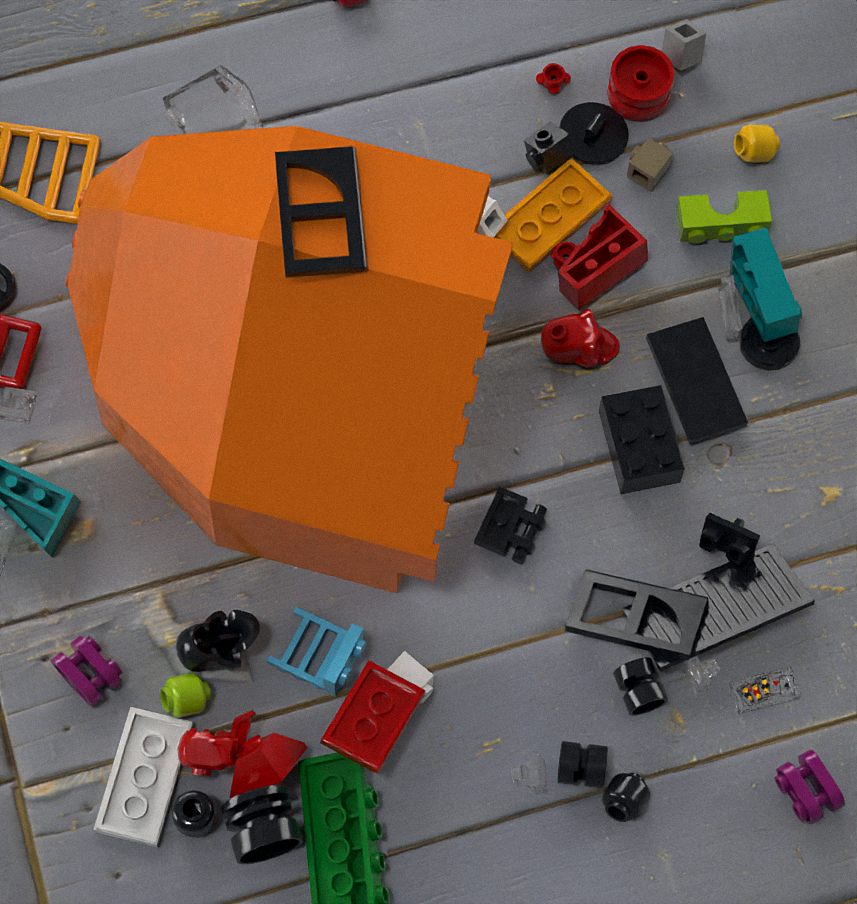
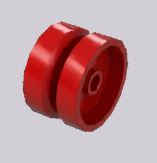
M645 45L631 46L618 53L612 62L607 90L611 107L622 117L639 122L652 120L662 114L669 104L675 75L671 60L662 51Z

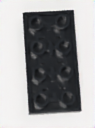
M704 317L647 334L646 340L689 444L747 427L748 420Z

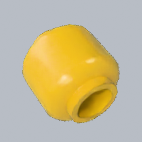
M766 124L745 125L736 133L734 138L735 153L744 162L749 163L769 162L780 147L779 136L775 134L774 129L770 125Z

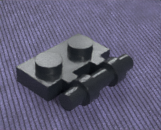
M499 486L474 539V544L502 556L507 546H511L515 549L512 560L518 564H523L526 556L530 555L534 548L533 540L537 532L541 531L545 524L544 516L547 508L537 504L533 513L527 511L525 506L528 498ZM518 522L526 525L522 537L514 534Z

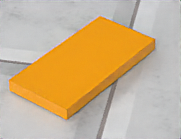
M570 158L505 214L508 221L494 238L513 242L510 256L529 273L548 257L559 243L566 241L612 201L613 195Z

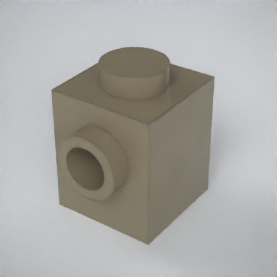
M648 138L642 146L638 144L631 153L627 178L651 192L670 168L673 152L665 144Z

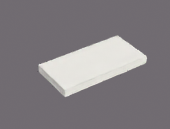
M130 707L96 819L94 832L158 848L182 766L178 759L177 747L181 736L193 728L192 721Z

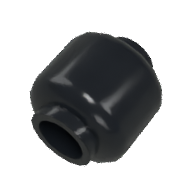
M636 773L616 774L611 779L602 796L605 811L611 818L619 822L636 820L649 801L650 790L645 784L644 779Z
M195 790L186 791L178 796L172 807L174 824L178 831L185 836H203L214 825L216 818L214 804L210 797L203 792Z

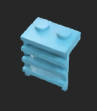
M295 606L293 614L303 618L282 659L279 660L269 655L266 661L277 667L279 671L288 672L294 675L296 679L311 683L313 687L321 688L336 697L341 685L345 686L351 675V666L355 658L359 659L366 646L367 641L364 640V628L352 623L347 631ZM310 623H314L320 626L297 669L289 665V662ZM327 631H331L337 634L314 677L306 673V670Z

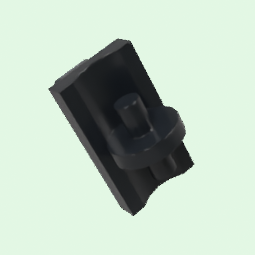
M709 513L705 518L699 546L708 552L718 549L726 553L725 556L728 561L737 565L743 561L751 564L755 557V549L760 535L743 528L745 522L740 518H737L732 523Z

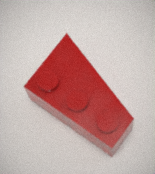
M608 203L604 209V214L589 229L587 237L581 245L578 244L559 269V291L580 310L648 261L647 240Z

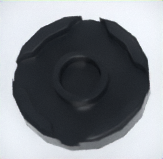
M752 317L743 326L739 339L740 350L745 359L756 368L766 371L780 370L790 365L796 358L801 343L798 332L764 342Z

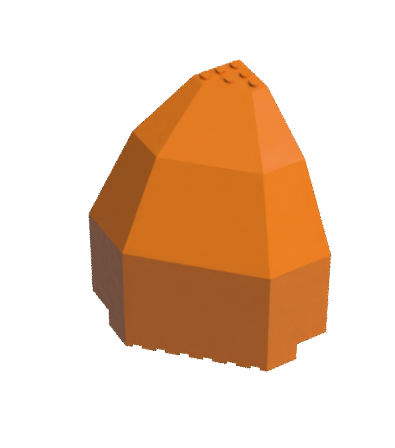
M300 126L152 136L93 177L89 182L87 190L81 191L78 201L80 213L77 230L72 239L74 251L71 269L67 274L65 286L69 289L102 425L217 546L393 593L398 591L402 574L435 582L440 545L435 544L434 541L437 530L443 531L450 503L443 501L446 488L453 489L460 462L453 460L456 445L463 446L469 418L463 417L466 402L473 403L479 375L473 373L476 358L483 360L490 331L483 329L487 314H494L513 247V242L477 234L490 192L491 175ZM355 147L368 270L364 272L285 278L275 152ZM286 168L290 205L343 201L337 187L326 177L306 169ZM345 218L291 222L294 260L349 256Z

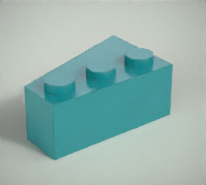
M767 227L733 237L729 274L763 341H770L798 332L802 310L800 304L794 299Z
M0 459V506L52 557L81 504L80 500L73 493Z

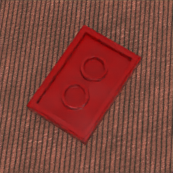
M368 660L322 736L320 744L378 774L425 695V690Z

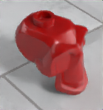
M589 309L583 310L580 314H571L553 319L543 327L541 332L542 349L546 357L554 362H575L584 367H595L597 363L600 365L609 363L619 353L620 345L616 336L605 328L599 327L594 319L593 312Z
M251 710L235 717L230 732L217 731L215 735L209 733V729H204V732H197V728H191L190 731H186L181 736L177 747L180 763L185 767L192 768V774L211 776L212 770L225 771L229 768H234L236 759L245 749L243 745L246 743L251 723L253 722L252 717L256 713Z

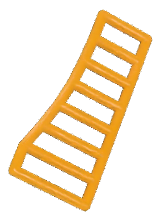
M0 122V185L12 136L29 137L17 192L0 186V198L46 220L78 224L80 208L78 207L79 197L82 190H87L89 182L93 177L101 142L100 138L97 135ZM42 139L58 142L44 206L28 198ZM70 144L87 146L73 211L57 210L55 207Z

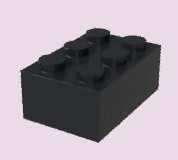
M662 385L602 396L599 415L620 494L680 483L685 468Z

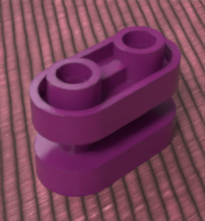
M80 635L70 643L74 650L70 657L59 652L50 661L57 672L90 707H93L102 699L98 689L105 685L112 691L122 682L119 676L123 672L111 658L106 661L99 654L101 648L92 637L88 636L85 639ZM82 662L95 674L90 680L77 668Z
M810 749L798 756L800 767L796 768L791 762H787L776 769L777 776L774 779L783 794L788 793L793 801L792 808L797 818L801 822L805 820L807 823L813 824L823 818L822 806L825 805L831 812H834L845 805V800L819 756ZM805 778H808L811 785L817 792L815 796L812 794L811 790L805 783Z

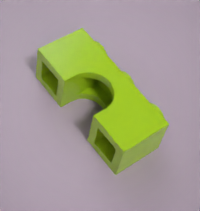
M767 190L737 192L734 212L730 214H720L714 211L710 206L708 194L679 196L675 210L680 242L701 243L711 239L729 241L735 236L766 227L769 232L772 224Z

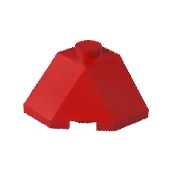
M272 733L262 738L260 735H256L249 739L243 745L244 751L236 759L230 798L252 789L282 782L306 751L307 746L305 743L277 733Z

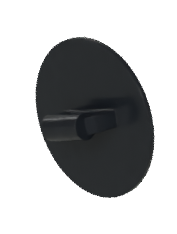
M596 102L578 104L569 109L560 122L559 127L570 136L574 151L573 157L583 162L593 164L609 162L617 158L624 151L628 143L629 133L625 120L613 108L605 104Z

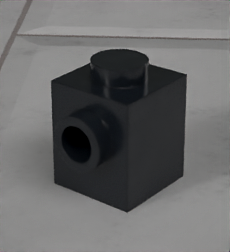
M551 121L524 140L527 161L533 168L538 167L547 175L574 156L569 134Z

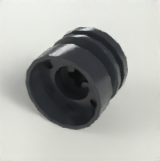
M270 785L252 789L231 798L221 806L223 818L228 819L225 822L227 831L239 832L231 838L237 863L253 864L267 861L286 854L303 843L297 820L291 817L283 818L292 811L291 802L286 801L289 797L285 786Z

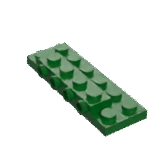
M337 752L298 760L311 903L388 904V889L385 885L381 884L380 872L385 871L386 863L384 855L378 852L377 840L382 839V827L380 822L375 820L374 808L379 806V798L376 789L371 788V785L366 782L365 767Z

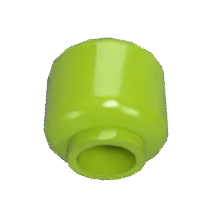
M195 673L170 677L166 680L165 686L160 689L161 703L165 712H170L176 718L199 714L204 711L206 700L210 699L209 685L206 681H201Z

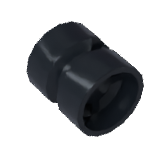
M644 657L632 660L621 665L613 672L619 690L626 692L623 700L629 715L636 716L651 712L668 701L662 683L655 681L658 677V672L652 658Z
M562 741L557 783L576 785L580 780L583 781L585 786L603 788L608 747L589 744L586 748H582L578 742Z

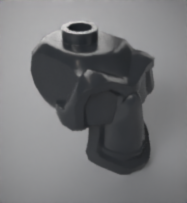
M222 610L216 611L207 617L205 622L192 625L179 634L176 639V650L179 660L186 669L192 672L213 671L223 668L235 671L241 667V651L250 648L258 637L260 624L253 614L245 611L232 610L228 618Z

